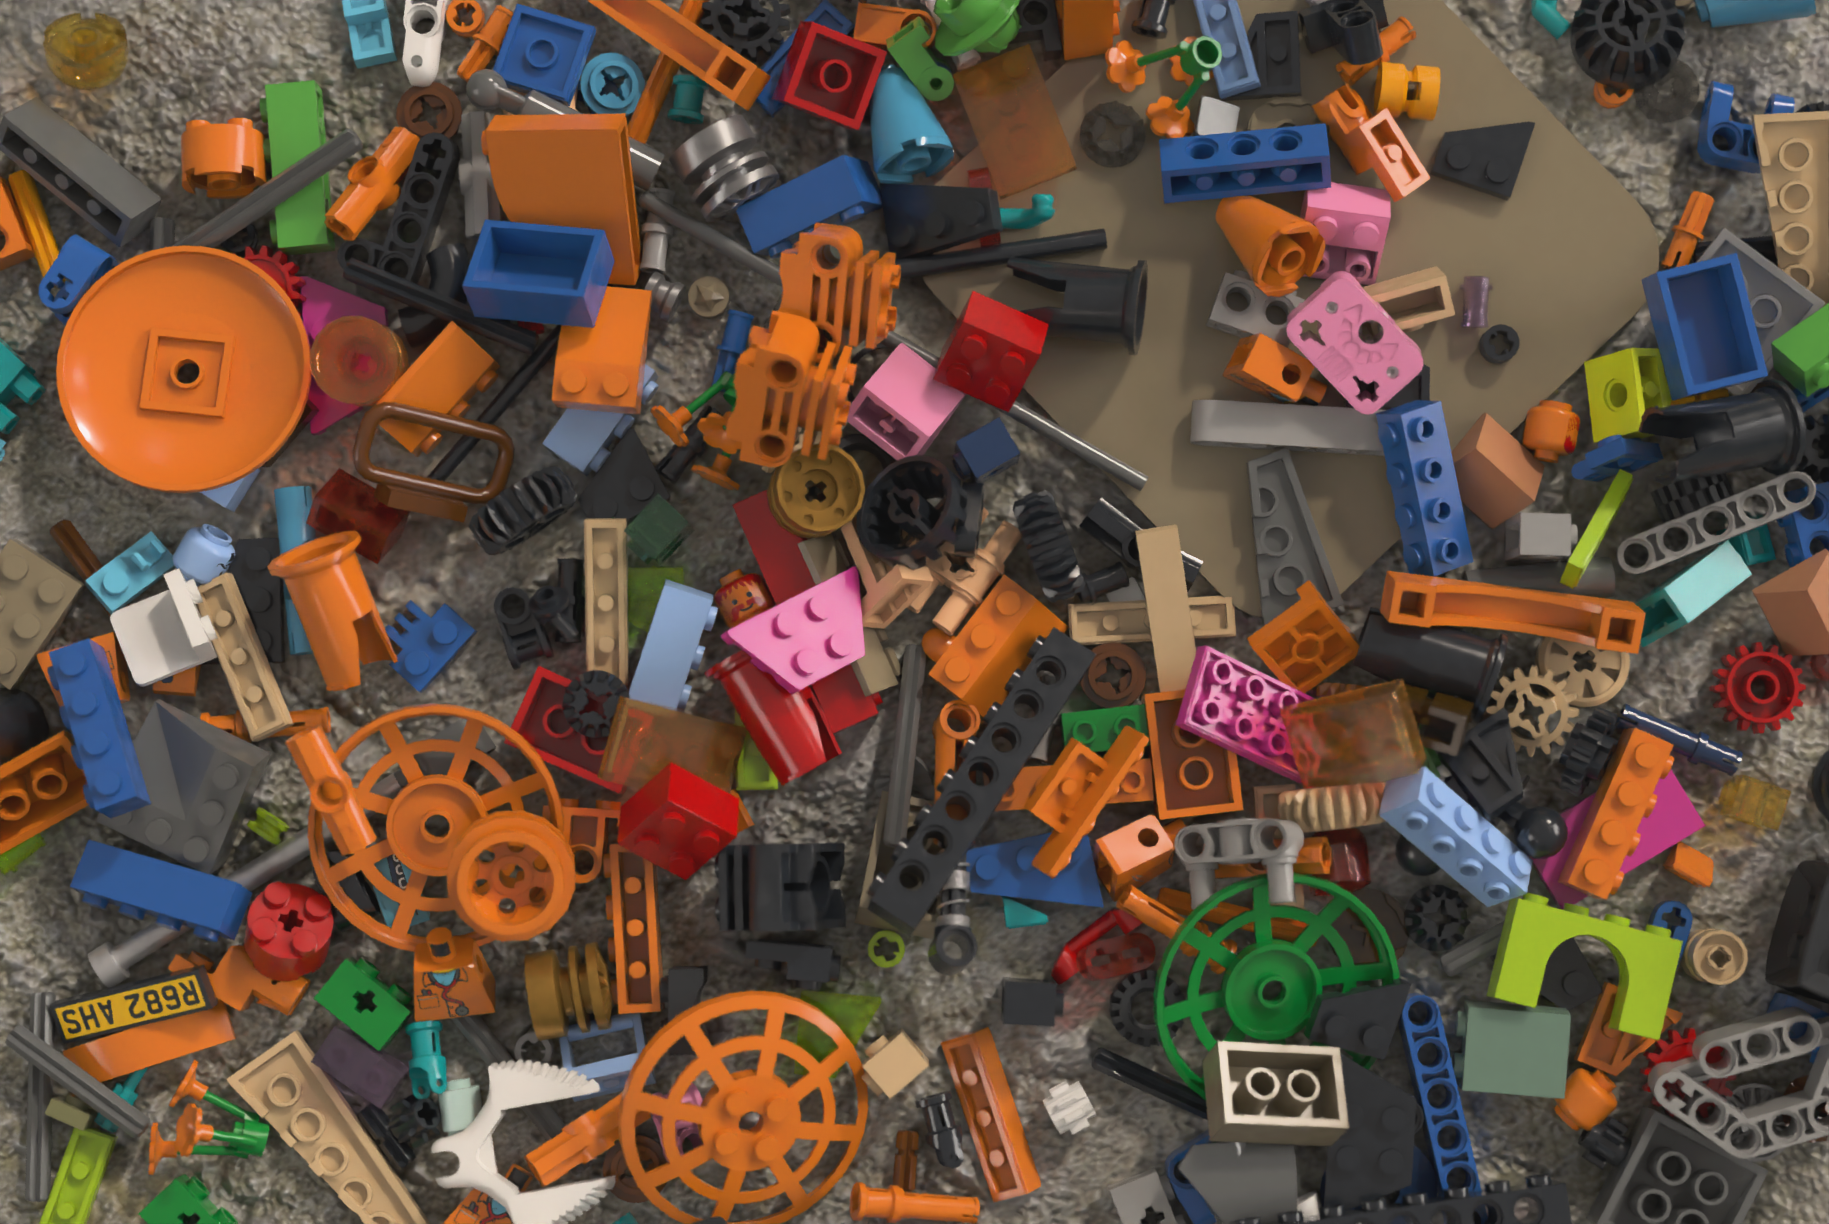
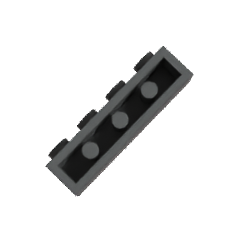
M35 97L3 116L0 124V151L118 247L123 246L150 228V222L155 218L162 198L40 99Z

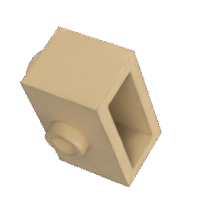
M1437 266L1362 287L1392 317L1404 333L1421 329L1425 323L1455 315L1446 275ZM1374 320L1365 321L1366 328L1371 335H1377L1381 330V324Z
M901 1028L888 1040L884 1035L880 1036L864 1050L868 1057L863 1060L862 1067L866 1071L862 1079L877 1096L884 1092L891 1099L929 1066V1059Z

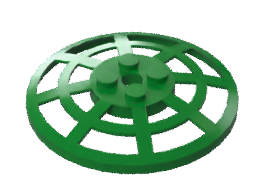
M1293 873L1294 884L1316 888L1333 896L1331 901L1316 915L1295 906L1270 905L1268 874H1260L1237 881L1214 893L1197 906L1178 927L1165 949L1157 971L1153 994L1154 1021L1160 1044L1169 1063L1183 1081L1204 1100H1206L1204 1074L1202 1078L1197 1076L1178 1054L1170 1037L1167 1024L1189 1017L1198 1039L1210 1052L1217 1041L1209 1033L1201 1013L1224 1007L1233 1025L1222 1042H1242L1245 1036L1248 1035L1255 1039L1268 1041V1044L1286 1045L1285 1038L1298 1033L1307 1025L1316 997L1322 994V986L1342 983V993H1345L1357 987L1356 981L1382 979L1383 986L1393 984V980L1399 978L1395 951L1385 928L1373 912L1351 892L1326 879L1309 874ZM1252 888L1253 909L1244 911L1229 919L1216 929L1210 937L1194 927L1206 913L1220 902L1243 890ZM1348 907L1357 914L1368 929L1377 948L1380 962L1354 964L1346 942L1337 930L1331 926ZM1271 918H1291L1308 924L1293 943L1272 939ZM1254 922L1255 943L1245 947L1237 955L1220 944L1223 939L1236 929ZM1324 935L1334 948L1340 966L1318 969L1314 961L1306 953L1318 938ZM1184 941L1199 950L1189 973L1186 990L1187 999L1165 1007L1164 992L1167 974L1175 953ZM1211 958L1226 968L1222 978L1221 990L1199 995L1201 976L1208 959ZM1270 981H1280V993L1273 999H1264L1262 997L1264 986ZM1314 1041L1309 1046L1330 1047L1331 1045ZM1343 1049L1353 1057L1352 1061L1367 1070L1377 1060V1058Z

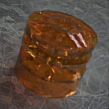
M343 316L328 323L316 335L310 351V368L317 385L331 398L358 407H373L408 370L409 358L402 339L388 326L363 316ZM360 354L372 357L367 363L370 368L368 372L355 369L359 365L357 357Z

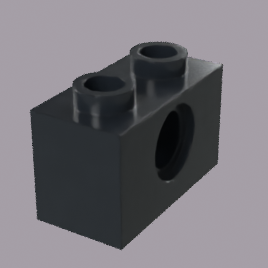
M1003 977L1001 1020L1003 1024L1054 1027L1055 1017H1063L1064 992L1061 989H1056L1054 980Z

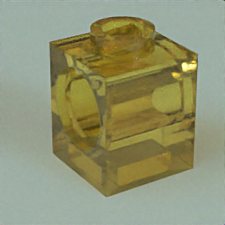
M1733 775L1731 781L1727 780L1724 783L1720 792L1719 804L1723 805L1720 815L1765 831H1778L1791 791L1746 775Z

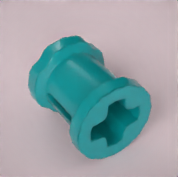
M681 74L673 76V84L676 85L673 109L668 110L667 117L670 120L685 124H703L704 115L701 114L704 91L709 89V84L697 76Z

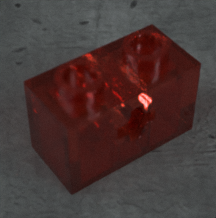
M339 468L315 494L306 524L325 535L344 531H357L361 541L357 545L355 552L379 564L401 538L410 511L386 506L374 497L376 490L374 487Z

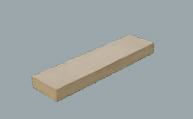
M585 518L586 672L592 670L609 672L618 677L625 686H628L627 518Z
M1175 524L1135 531L1159 690L1160 692L1186 689L1192 669L1196 647L1178 527Z
M226 572L212 579L211 582L198 586L203 602L196 605L201 617L209 615L218 638L211 642L251 740L259 742L294 725L233 574Z
M1207 596L1188 598L1194 639L1236 637L1234 605H1232V597ZM1146 600L1067 605L1069 637L1082 646L1101 645L1111 642L1121 644L1152 642Z

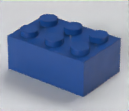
M485 220L462 287L474 317L594 328L615 260L605 230Z
M1737 253L1656 272L1641 280L1672 401L1751 382L1768 376Z

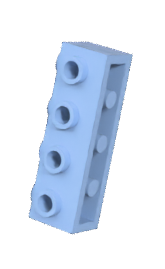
M1425 766L1386 781L1379 816L1486 907L1527 894L1533 860Z

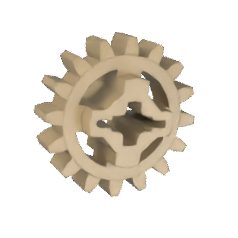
M1532 665L1529 675H1524L1522 669L1517 667L1514 669L1515 679L1513 681L1503 675L1499 681L1504 690L1493 689L1491 697L1497 700V704L1488 705L1486 708V712L1490 714L1496 713L1503 707L1505 708L1508 695L1514 689L1516 690L1518 703L1516 707L1508 711L1509 725L1515 751L1517 752L1521 746L1527 747L1529 757H1533L1536 747L1540 746L1546 755L1550 754L1552 751V741L1563 746L1566 743V739L1562 732L1571 733L1575 726L1572 722L1568 721V718L1579 715V709L1569 707V703L1577 697L1576 692L1565 694L1563 689L1568 680L1563 678L1556 683L1552 680L1554 676V669L1552 668L1543 676L1539 675L1537 665ZM1533 684L1542 685L1554 694H1542L1535 690ZM1527 698L1534 707L1542 706L1543 710L1538 716L1539 722L1534 720L1531 714H1523L1527 707ZM1561 710L1559 724L1550 732L1547 719L1550 714ZM1520 726L1529 730L1532 737L1521 735L1513 728Z

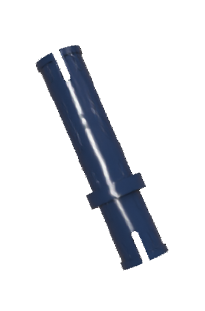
M1624 704L1620 710L1622 716L1630 718L1635 722L1618 716L1615 724L1616 729L1637 728L1673 744L1674 746L1671 751L1686 756L1687 761L1697 765L1698 762H1701L1727 773L1731 777L1736 773L1738 768L1734 764L1723 760V758L1740 764L1743 752L1709 740V735L1701 731L1698 734L1692 733L1630 707L1628 704Z

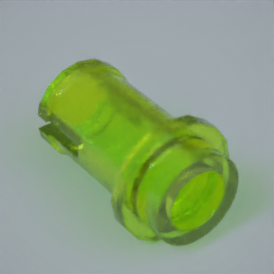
M38 833L1 854L0 871L4 875L10 871L16 873L19 864L41 847L47 845L42 835Z

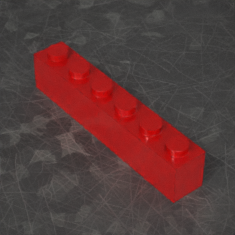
M767 490L732 504L776 606L816 586L798 546V543L808 539L792 535L778 525L769 510ZM851 663L811 684L834 735L879 715L876 706L883 703L879 692L865 697Z

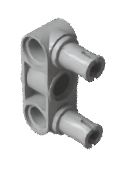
M1233 819L1217 821L1212 824L1183 827L1175 837L1174 848L1177 856L1182 860V865H1185V871L1189 872L1191 909H1195L1216 893L1215 870L1219 869L1218 864L1262 862L1263 865H1267L1269 903L1296 902L1293 864L1297 863L1298 852H1300L1304 842V835L1300 826L1291 820ZM1279 828L1283 835V841L1277 849L1273 842V835ZM1201 835L1205 844L1203 852L1199 855L1196 849V841Z

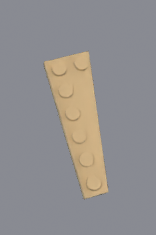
M1829 111L1752 115V126L1777 266L1822 299L1826 305L1829 303Z
M298 1030L226 1079L237 1093L279 1132L280 1137L307 1161L309 1167L334 1189L346 1206L360 1216L364 1224H431Z

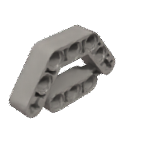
M1787 1007L1710 1030L1695 1039L1692 1046V1057L1675 1062L1657 1064L1648 1075L1649 1088L1663 1107L1737 1158L1748 1159L1829 1135V1115L1820 1119L1814 1118V1110L1817 1105L1829 1102V1016L1815 1020L1802 1008ZM1798 1021L1807 1022V1030L1802 1037L1789 1038L1788 1032L1794 1023ZM1760 1033L1766 1035L1765 1044L1761 1049L1757 1051L1747 1050V1042L1751 1036ZM1714 1046L1724 1047L1725 1053L1720 1061L1716 1063L1705 1062L1706 1052ZM1820 1046L1802 1091L1739 1109L1701 1082L1711 1078H1725L1806 1054ZM1666 1080L1671 1083L1676 1081L1682 1091L1686 1093L1684 1099L1670 1088L1664 1089L1663 1083ZM1701 1103H1715V1109L1709 1117L1698 1118L1695 1116V1111ZM1782 1114L1791 1116V1121L1787 1128L1779 1131L1772 1129L1773 1120L1777 1116ZM1736 1128H1750L1749 1135L1744 1141L1740 1143L1730 1141V1136Z

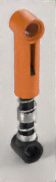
M961 699L952 700L945 704L933 722L932 734L935 739L934 805L942 794L936 790L940 781L949 769L955 771V750L957 772L964 762V759L959 754L972 735L976 736L980 726V715L973 704L969 706ZM955 718L960 720L964 725L965 732L953 731L949 727L947 719ZM976 770L969 773V778L975 785ZM951 804L946 807V813L951 819L960 821L967 818V813L962 806ZM933 839L934 844L942 848L937 854L940 855L944 852V847L939 840ZM966 854L941 890V893H939L941 904L936 908V911L940 916L936 919L937 925L934 928V940L928 949V959L933 969L944 975H955L964 970L975 957L978 947L972 929L969 927L970 918L966 916V903L970 902L969 899H966V893L970 891V873L966 871V867L970 866V863H966ZM951 941L956 943L961 949V958H950L944 951V942Z

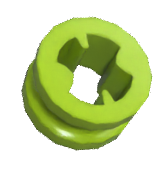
M258 807L255 811L257 818L254 821L249 820L247 826L267 841L279 845L281 842L279 835L282 832H288L290 827L272 813Z
M880 930L869 940L868 955L877 966L884 968L893 967L902 960L905 945L901 936L895 931ZM887 937L889 942H897L899 951H893V954L896 955L895 958L886 961L884 955L877 956L875 954L874 946H880L877 942L878 939Z

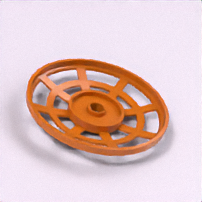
M424 704L404 707L381 715L359 728L335 752L340 765H342L349 754L366 738L379 730L383 735L391 752L384 755L369 769L360 781L358 788L353 787L352 789L362 809L387 815L386 839L368 848L365 847L353 853L354 855L330 866L322 834L323 816L312 803L308 814V843L311 861L318 880L333 905L350 923L368 936L394 948L415 952V946L419 943L427 942L426 937L407 933L416 909L431 912L455 910L449 897L430 898L421 896L427 877L447 876L448 863L457 839L473 822L488 816L487 811L507 802H510L512 811H525L521 797L544 788L549 803L551 824L563 834L564 820L560 796L553 777L540 755L523 736L502 721L483 712L457 705ZM429 715L454 716L467 720L460 741L427 739L414 741L409 744L405 741L396 723L408 718ZM483 726L498 732L513 743L530 761L536 773L513 781L509 773L498 761L476 748ZM431 751L455 753L447 775L434 774L427 776L423 775L414 755ZM470 760L478 762L489 770L499 781L501 787L479 795L473 787L464 782L463 779ZM398 763L408 784L400 790L396 797L391 799L370 792L378 778L392 765ZM328 781L320 785L321 792L329 799L340 798L343 794L341 787L335 782ZM433 815H441L448 820L450 829L444 835H432L426 828V820ZM508 842L509 846L517 845L520 847H524L523 843ZM489 848L485 849V850H487V851H489V852L494 853V852H493L491 849H489ZM395 854L405 866L412 870L405 890L386 879L374 863ZM538 856L534 859V865L537 869L544 870L549 867L548 862L543 856ZM510 863L508 869L502 870V872L509 877L517 864ZM362 870L365 877L377 890L391 900L400 903L392 927L376 921L362 911L344 892L339 881ZM488 881L480 886H477L476 882L474 883L479 893H485L490 889ZM533 887L529 891V895L533 900L539 901L545 895V891L541 887ZM476 931L452 936L453 939L471 937L476 940L478 947L496 940L478 934Z
M767 991L728 993L703 1001L680 1013L662 1027L643 1048L629 1072L621 1095L618 1114L619 1141L624 1160L637 1186L653 1205L670 1218L683 1224H692L704 1219L696 1218L679 1210L663 1198L655 1188L677 1177L696 1193L717 1201L710 1218L719 1216L724 1218L726 1222L735 1204L761 1202L778 1196L783 1192L787 1194L793 1204L780 1212L759 1219L727 1222V1224H781L808 1210L823 1198L844 1175L854 1159L864 1135L868 1114V1086L862 1079L865 1073L860 1058L853 1044L836 1022L813 1005L785 994ZM752 1009L767 1010L763 1035L736 1037L712 1047L699 1025L710 1019L731 1012ZM784 1014L796 1015L816 1025L831 1037L838 1047L818 1063L802 1047L788 1040L781 1039ZM685 1036L698 1057L691 1061L678 1076L669 1091L667 1099L642 1092L644 1084L657 1061L677 1040ZM760 1050L756 1069L741 1070L729 1074L721 1061L722 1058L738 1052ZM781 1053L796 1060L809 1072L788 1087L781 1078L773 1074L777 1054ZM845 1062H848L853 1072L857 1089L858 1112L856 1123L834 1124L836 1118L835 1098L828 1078ZM706 1069L715 1085L707 1092L701 1105L681 1102L692 1082ZM818 1087L823 1102L822 1123L801 1121L798 1102ZM637 1109L662 1116L661 1140L665 1155L669 1161L646 1173L640 1163L635 1144V1117ZM748 1112L759 1113V1120L755 1126L749 1129L739 1127V1121L743 1115ZM676 1119L696 1123L700 1139L703 1143L682 1156L679 1154L676 1143ZM795 1140H817L806 1160L798 1169L792 1172L783 1156L790 1150ZM849 1141L847 1149L835 1168L818 1187L807 1195L799 1182L818 1164L829 1142ZM712 1158L720 1165L729 1168L722 1189L703 1182L691 1170ZM769 1166L778 1180L777 1183L759 1190L739 1192L746 1171L760 1170Z

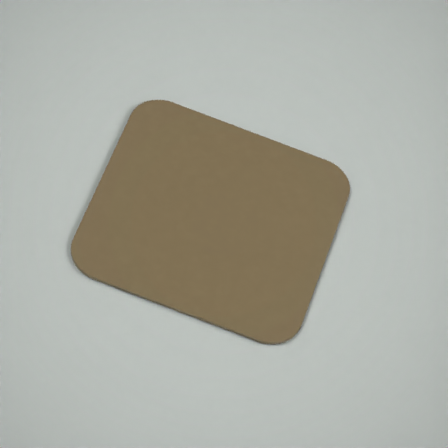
M1132 0L1117 14L1120 35L1113 36V47L1119 41L1126 40L1131 43L1133 49L1140 50L1143 56L1174 47L1186 37L1195 36L1199 38L1203 36L1193 0H1176L1175 5L1170 6L1165 24L1168 32L1164 39L1145 37L1132 31V22L1138 19L1142 0ZM1237 0L1247 37L1249 35L1248 30L1256 14L1300 11L1310 7L1306 0ZM1383 0L1389 26L1397 18L1403 16L1413 26V29L1408 32H1416V38L1389 56V62L1402 63L1409 71L1415 65L1439 67L1441 76L1438 107L1433 121L1410 119L1406 112H1402L1398 118L1393 117L1430 176V179L1396 202L1390 196L1391 219L1375 283L1435 266L1446 275L1455 315L1425 323L1421 329L1405 334L1418 345L1423 357V363L1430 367V401H1441L1452 452L1483 413L1491 416L1510 434L1526 419L1530 408L1539 406L1541 400H1546L1585 361L1617 333L1646 302L1641 280L1658 272L1659 246L1654 227L1641 205L1442 0ZM1299 18L1301 96L1296 97L1304 98L1311 104H1315L1337 88L1346 84L1339 76V73L1343 72V70L1340 72L1336 70V64L1342 62L1344 58L1333 46L1311 54L1306 47ZM1384 27V28L1379 29V33L1382 32V31H1383L1384 29H1386L1387 27ZM1105 54L1070 59L934 185L989 188L995 190L998 194L999 208H1032V196L1034 194H1051L1054 198L1053 209H1056L1052 219L1031 229H1003L1002 232L936 253L1104 228L1107 249L1036 260L1131 269L1133 266H1137L1138 260L1147 261L1148 288L1141 343L1137 355H1129L1128 348H1125L1121 343L1046 336L1041 355L1026 380L1023 389L1057 425L1147 475L1149 478L1142 490L1139 491L1099 468L1155 528L1177 524L1181 551L1203 561L1198 573L1220 596L1232 597V605L1235 608L1254 617L1262 618L1246 463L1279 450L1202 446L1190 443L1192 401L1279 403L1222 376L1241 338L1206 326L1224 274L1226 272L1233 274L1235 270L1247 272L1216 222V211L1223 198L1164 204L1159 139L1167 138L1152 132L1150 129L1151 120L1146 116V109L1149 104L1156 103L1162 96H1167L1173 101L1179 100L1188 86L1185 81L1178 82L1172 78L1170 69L1173 64L1169 58L1146 65L1144 69L1146 74L1145 82L1142 85L1136 86L1134 91L1129 93L1122 92L1118 84H1112L1108 80L1106 75L1108 64L1105 60ZM1379 66L1373 68L1356 81L1353 86H1350L1360 95L1372 116L1374 115L1375 81ZM1215 78L1206 81L1186 105L1190 110L1189 118L1193 121L1194 125L1201 95L1221 100ZM1408 83L1406 100H1413L1414 84ZM1271 98L1224 101L1240 107L1236 132L1246 131L1248 121L1257 108ZM1529 121L1535 123L1511 198L1508 201L1430 175L1439 144L1445 132ZM1327 125L1328 133H1329V131H1330V126H1329V125ZM1193 131V132H1192V134H1191V135H1189V136H1184V137H1190V136H1193V134H1194V131ZM1330 137L1328 138L1331 182L1386 189L1373 167L1356 175L1339 146ZM1305 190L1252 196L1300 217ZM1007 264L922 277L932 294L956 319L960 316L972 291L1018 311L1047 306L1063 308L1065 292H1056L1013 276V269L1008 268ZM1303 276L1295 283L1299 286L1296 289V296L1306 300L1326 279ZM1233 292L1226 296V303L1230 309L1238 312L1247 309V300L1242 294ZM1278 306L1266 308V318L1270 323L1274 325L1286 323V314L1282 308ZM1306 319L1302 321V333L1304 334L1310 330L1320 336L1317 327L1318 320H1315L1313 323H1309ZM1365 322L1362 323L1359 327L1360 334L1372 337L1366 328ZM1498 324L1512 327L1520 339L1517 354L1502 364H1493L1486 361L1479 350V341L1482 335L1489 328ZM1497 334L1498 336L1494 340L1489 339V344L1495 346L1496 354L1501 355L1504 349L1509 351L1510 344L1504 343V335ZM1290 341L1288 348L1307 359V357ZM1314 366L1310 377L1327 385L1326 392L1318 406L1344 407V397ZM1300 399L1297 402L1289 403L1294 405H1310ZM1289 451L1341 595L1401 538L1400 527L1395 519L1396 508L1392 489L1386 476L1387 465L1385 456Z

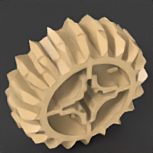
M1370 780L1283 791L1278 796L1279 819L1291 820L1297 823L1304 833L1386 822L1379 816L1385 782Z

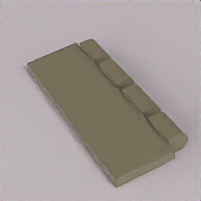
M832 533L825 537L812 538L798 543L815 585L848 570V567L855 564L844 537L834 540ZM859 574L860 597L862 599L867 594V591ZM863 627L865 656L851 663L865 697L898 685L896 677L902 675L903 669L893 647L883 650L881 646L882 642L889 639L885 629Z

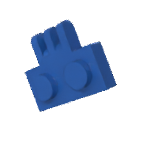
M1613 435L1600 440L1597 443L1599 448L1585 453L1586 459L1574 464L1571 473L1575 479L1600 482L1616 475L1619 469L1633 473L1664 458L1658 443L1641 441V438L1626 439L1622 438V435Z
M410 600L405 607L411 614L416 616V619L411 622L400 612L394 617L406 630L400 635L389 624L385 627L387 635L402 648V651L397 655L398 662L394 663L392 661L389 665L418 692L422 693L478 631L446 603L430 617Z

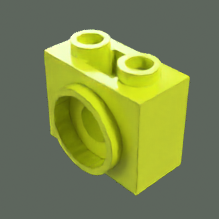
M1628 348L1585 361L1584 367L1593 442L1598 443L1600 440L1613 435H1622V438L1642 439L1653 436L1652 434L1639 432L1641 416L1648 408L1670 406L1672 401L1659 348Z

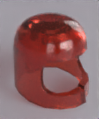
M1350 827L1313 833L1311 837H1328L1329 845L1332 848V864L1329 874H1313V876L1331 882H1338L1335 884L1349 892L1360 890L1372 883L1367 840L1358 828ZM1309 887L1310 894L1314 896H1331L1322 890Z

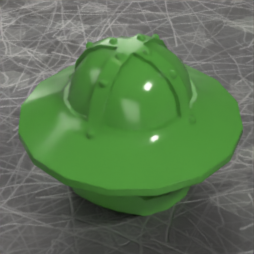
M936 0L934 13L941 19V23L935 34V47L944 56H958L972 49L981 53H1000V51L1006 49L1010 41L1015 39L1018 30L1022 27L1019 14L1016 11L1020 0Z

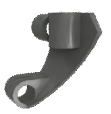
M1222 1141L1192 1145L1178 1166L1180 1172L1202 1196L1223 1224H1235V1220L1248 1217H1261V1223L1278 1221V1213L1297 1211V1173L1293 1145Z

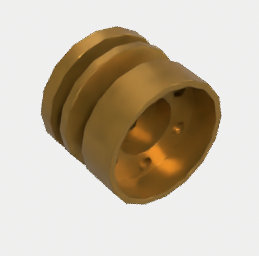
M820 443L813 444L809 457L801 455L802 448L792 453L789 461L784 465L778 466L771 475L767 490L769 510L778 525L792 535L807 539L825 537L850 522L860 509L865 492L863 474L854 458L840 447L831 445L826 460L817 459ZM817 486L820 490L817 495L818 500L807 501L804 497L808 492L807 488L810 489Z
M598 942L585 944L586 963H582L577 946H569L567 966L564 967L560 966L554 950L525 954L526 990L532 1023L538 1041L567 1036L570 1016H576L582 1033L590 1032V1013L593 1012L599 1030L611 1029L613 1005L610 992L611 978L608 965L601 955Z

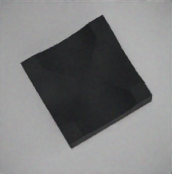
M674 966L668 969V975L661 977V1003H668V1017L661 1020V1028L680 1013L700 1003L702 990L708 981V966ZM699 1025V1027L705 1034L706 1038L708 1039V1034L705 1031L703 1025ZM685 1036L677 1040L668 1049V1056L697 1055Z

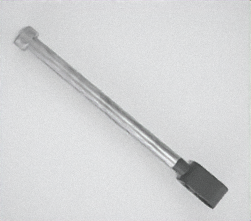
M460 719L429 739L460 741L467 720ZM483 727L476 748L489 755L496 749V746ZM431 751L415 754L414 757L424 776L434 774L447 775L455 753ZM471 759L468 767L476 763V761ZM400 768L373 785L370 792L394 799L408 782ZM363 809L367 819L377 813ZM323 818L322 834L324 845L334 840ZM308 826L224 879L237 882L251 892L310 855ZM153 922L115 947L110 942L102 944L88 953V958L100 980L108 988L114 987L130 977L128 969L130 966L191 928L182 925L180 931H174Z

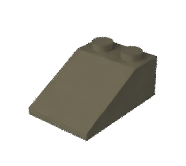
M882 791L854 923L902 933L867 909L872 898L866 893L880 871L888 875L896 863L890 859L895 847H889L883 843L889 792ZM911 797L906 836L908 840H911L918 830V827L913 822L926 803L934 806V801ZM934 838L924 840L922 844L927 853L937 855L942 850V848L934 844ZM904 873L899 876V881L904 888L916 890L921 887V881L915 874ZM939 895L912 935L934 940V928L937 925L936 919L940 916L936 911V908L941 904V897Z

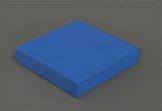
M517 3L493 70L504 78L509 89L526 94L534 89L570 107L597 32L595 26Z

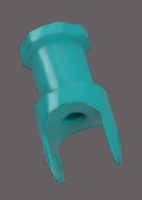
M440 1021L414 1022L405 1026L406 1034L410 1036L412 1059L408 1061L409 1076L413 1095L418 1100L428 1099L430 1091L441 1094L447 1088L446 1057L441 1056L439 1032L443 1030V1025ZM437 1080H439L441 1083L440 1087L436 1084ZM419 1087L423 1090L422 1094H420L418 1091Z

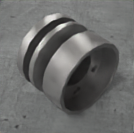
M733 115L706 127L684 142L669 158L671 165L684 185H693L704 181L695 190L692 198L696 204H704L701 208V213L707 222H713L737 213V207L763 195L779 179V174L774 166H765L769 161L765 152H755L746 155L753 148L757 139L742 115Z

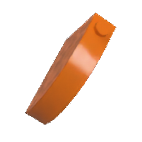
M626 113L495 115L486 130L482 132L481 147L483 154L489 156L493 185L498 200L509 221L605 230L615 260L608 284L635 285L641 273L639 266L642 254Z

